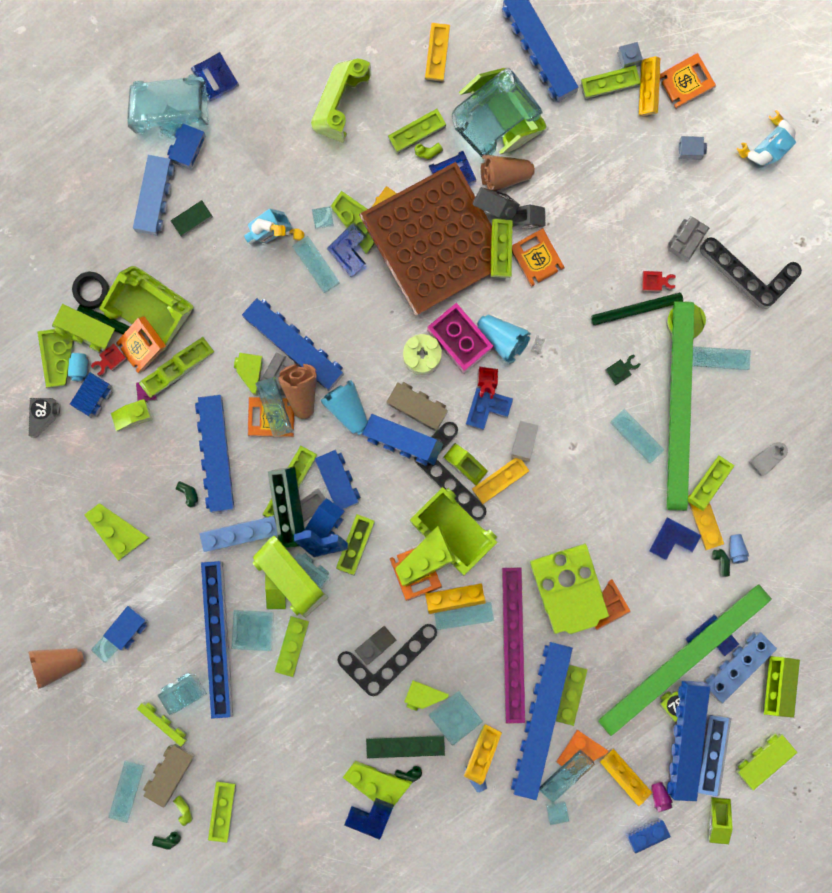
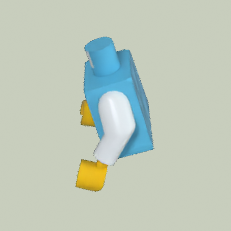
M775 110L777 116L774 118L769 116L774 125L779 127L771 132L754 150L750 151L747 143L744 142L741 143L743 149H736L741 158L748 157V159L760 165L771 164L780 160L796 144L794 140L796 135L795 128L784 120L779 111Z
M268 209L248 223L250 232L244 235L249 244L255 241L267 243L279 236H290L291 234H293V240H304V232L298 228H292L285 212Z

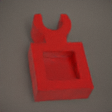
M643 271L642 291L661 292L662 286L673 290L675 285H670L668 280L675 279L676 275L669 274L666 277H662V272Z
M113 343L99 355L102 360L93 362L91 367L94 369L96 366H101V371L97 373L100 377L105 374L107 367L114 370L127 358Z
M479 366L477 386L481 387L479 395L483 398L484 392H488L490 399H493L498 385V369Z

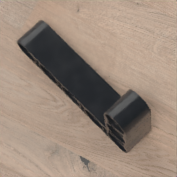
M709 237L700 246L701 254L761 309L771 307L802 273V268L798 263L790 262L766 285L717 239ZM705 244H712L714 251L706 250ZM719 257H726L728 264H722L719 261ZM793 268L796 271V276H790L787 269ZM739 269L742 272V277H736L733 274V270ZM776 281L782 283V290L775 288L774 283ZM753 282L756 285V290H750L747 283ZM762 295H767L770 298V303H764L761 299Z
M449 421L444 423L431 436L443 444L440 453L457 437L458 427L454 422ZM446 427H453L455 433L452 436H447L444 433ZM414 457L415 464L440 489L443 487L446 490V481H454L456 487L451 491L456 495L454 498L456 502L475 521L484 519L487 512L486 507L438 460H436L434 465L427 463L425 466L416 462L417 458ZM432 468H441L442 474L438 477L431 474ZM460 494H467L469 502L461 503L458 499ZM473 508H482L483 515L475 517L472 514Z
M432 624L422 626L375 674L349 651L339 654L338 664L368 695L377 696L436 638L437 629ZM426 627L433 628L434 636L426 638L423 635V630ZM414 640L418 641L421 645L420 650L417 652L411 651L409 647L410 643ZM344 654L351 656L352 662L350 665L342 664L341 657ZM399 654L406 656L407 662L405 665L400 666L396 663V657ZM362 668L365 670L366 675L363 679L356 678V669ZM385 668H390L393 671L391 679L383 678L382 671ZM371 682L378 683V692L372 693L369 691L368 686Z

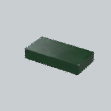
M201 200L170 221L179 235L183 237L213 216Z

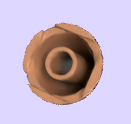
M494 155L482 156V159H485L484 163H481L480 166L482 184L487 185V188L493 191L529 180L535 173L534 164H531L529 160Z
M297 364L291 365L280 371L278 380L295 416L307 419L314 413L316 369L308 364H303L304 367H297Z
M77 648L32 650L28 652L38 689L79 669L81 663L84 662L82 652H78Z

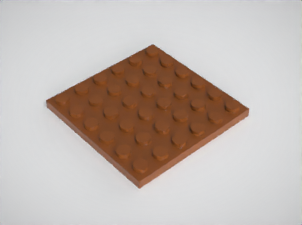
M456 162L359 214L415 315L424 312L491 274L492 225L484 211L472 204L475 195Z

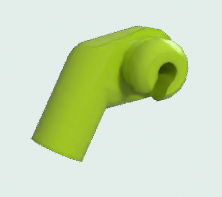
M439 143L431 148L417 144L414 150L418 157L432 159L442 152L443 148Z
M181 796L176 797L173 802L182 814L178 821L182 826H186L192 821L189 806Z

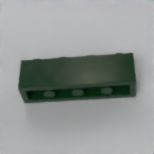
M295 467L268 471L278 540L285 548L297 547L299 545L294 542V534L305 531Z
M444 735L366 738L367 759L445 756Z

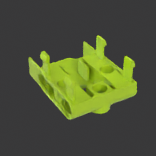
M586 543L530 561L554 634L563 631L573 634L595 627L600 619L609 617ZM557 555L565 557L566 562L563 566L556 564L555 558ZM581 568L589 569L590 576L588 578L580 576ZM564 570H570L575 575L576 580L571 587H563L559 583V574ZM549 579L553 582L551 590L543 588L544 580Z

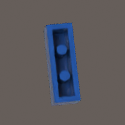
M333 450L315 458L333 503L343 510L359 504L357 499L361 497L357 488L353 489L350 484L353 479L349 470H344L342 464L346 462L342 453H337L336 450Z

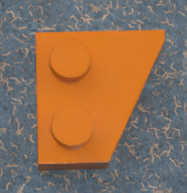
M613 579L608 582L602 592L609 617L600 619L597 626H595L596 630L631 612Z
M576 730L556 760V763L574 773L607 754L608 750L579 730Z

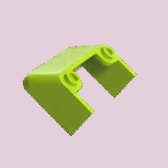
M506 68L478 74L459 91L460 95L471 93L472 98L477 103H487L507 132L503 135L505 146L499 151L500 154L516 150L546 129L545 121L514 75Z
M275 535L253 556L255 560L252 562L259 571L263 570L291 602L290 608L297 616L301 614L306 618L329 598Z

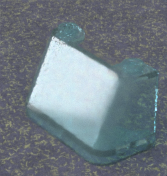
M506 68L459 104L452 112V119L455 130L482 157L483 155H492L496 151V140L523 119H526L528 122L536 121L543 114V111L517 75L510 68Z
M191 74L188 78L144 83V81H135L129 87L127 123L128 127L135 134L145 133L144 128L149 130L151 127L179 123L192 125V122H199V126L209 125L206 81L198 74Z

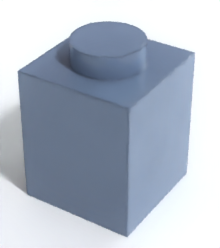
M638 42L619 47L617 54L622 69L634 65L636 67L641 66L643 58Z
M681 136L678 159L701 160L704 154L707 153V143H704V137Z

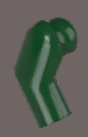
M179 481L176 490L185 493V503L188 507H194L198 502L195 488Z
M722 549L713 550V559L719 560L721 563L720 575L724 577L730 576V559Z
M414 766L413 769L406 773L396 769L394 775L397 778L405 781L409 780L413 783L421 778L422 769L419 766Z
M174 831L166 838L154 836L152 846L170 850L179 844L181 840L180 834Z

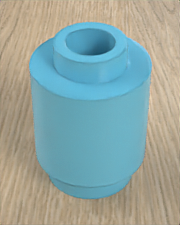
M71 354L68 377H72V381L82 382L83 378L87 377L88 359H86V354Z

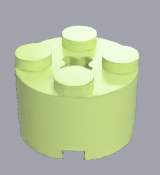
M419 334L411 337L406 342L403 350L404 363L414 374H430L436 370L441 362V347L432 336ZM421 351H424L425 354L428 355H425L424 359H421L420 355L417 354H420Z

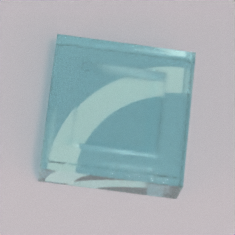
M330 206L312 209L315 229L334 226Z
M104 636L91 649L104 663L118 650Z

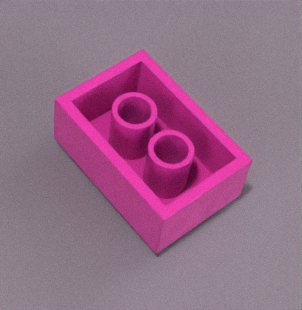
M457 302L427 327L430 335L438 341L442 349L463 373L492 351L494 347Z

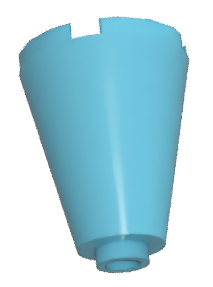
M482 316L477 322L479 330L508 364L516 360L513 358L516 354L521 355L530 341L528 335H531V332L494 316Z
M352 380L346 382L347 385L344 387L342 385L338 386L326 394L320 401L352 434L357 433L359 435L363 433L368 420L356 386Z

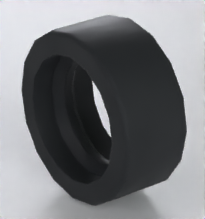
M91 271L81 273L76 277L72 285V293L75 300L80 305L90 309L99 308L110 290L108 282L97 272ZM89 279L98 281L102 287V294L94 301H87L80 294V286Z

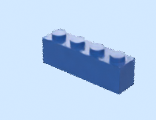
M371 414L362 434L368 438L367 442L376 446L380 443L384 445V449L390 452H394V450L400 451L399 455L408 459L411 456L417 458L416 462L425 466L427 463L435 464L443 446L437 439L374 414Z

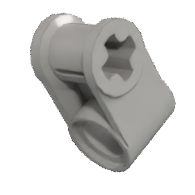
M773 443L750 462L764 476L787 456L788 448L784 443ZM780 447L782 449L780 451L781 455H775V448Z

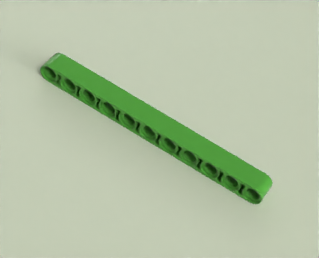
M674 301L672 326L667 510L687 511L689 487L694 302Z
M760 584L755 586L603 715L598 722L610 736L615 734L767 605L772 598Z

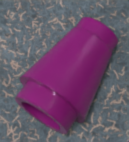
M663 782L651 785L654 808H657L658 812L672 809L671 803L673 801Z

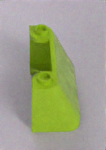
M356 58L339 62L333 67L312 117L311 125L316 133L344 143L347 133L343 131L346 118L337 109L347 85L356 89L357 85L361 82L369 83L372 75L370 62Z
M130 266L119 272L99 310L104 312V315L110 319L121 316L131 324L138 318L145 316L167 347L194 307L189 301L142 269Z
M442 487L410 519V522L425 538L437 526H440L455 560L451 564L465 576L498 543L495 540L497 536L490 529L488 531L483 529L454 499L456 495L449 488L445 490Z

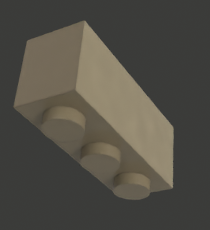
M397 382L386 402L387 405L436 432L448 413V410L445 409L446 405L437 400L435 403L429 400V396L421 391L419 393L412 390L413 387L405 382L402 384Z
M177 744L167 747L163 754L166 758L162 764L158 763L153 771L156 774L152 781L148 780L143 789L146 791L143 795L144 797L163 808L166 807L195 757L194 754Z

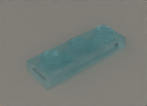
M306 236L292 246L324 294L340 284L309 236Z
M693 346V367L749 370L751 350Z
M275 376L256 382L255 384L273 438L291 433L293 430Z
M625 409L610 422L649 463H652L664 451L654 438Z
M491 602L434 613L437 630L494 621Z
M579 750L540 786L539 791L554 803L595 765L594 761L582 750Z
M125 760L108 818L128 823L144 765Z

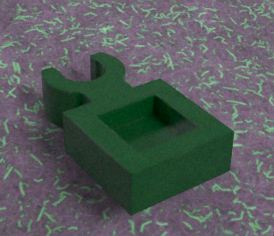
M635 355L629 356L626 363H623L620 359L605 369V372L615 386L632 375L629 371L630 369L636 370L640 367V363L637 365L631 364V359L635 358Z

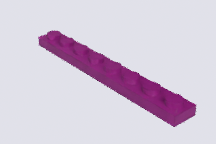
M522 567L502 568L506 724L525 723Z

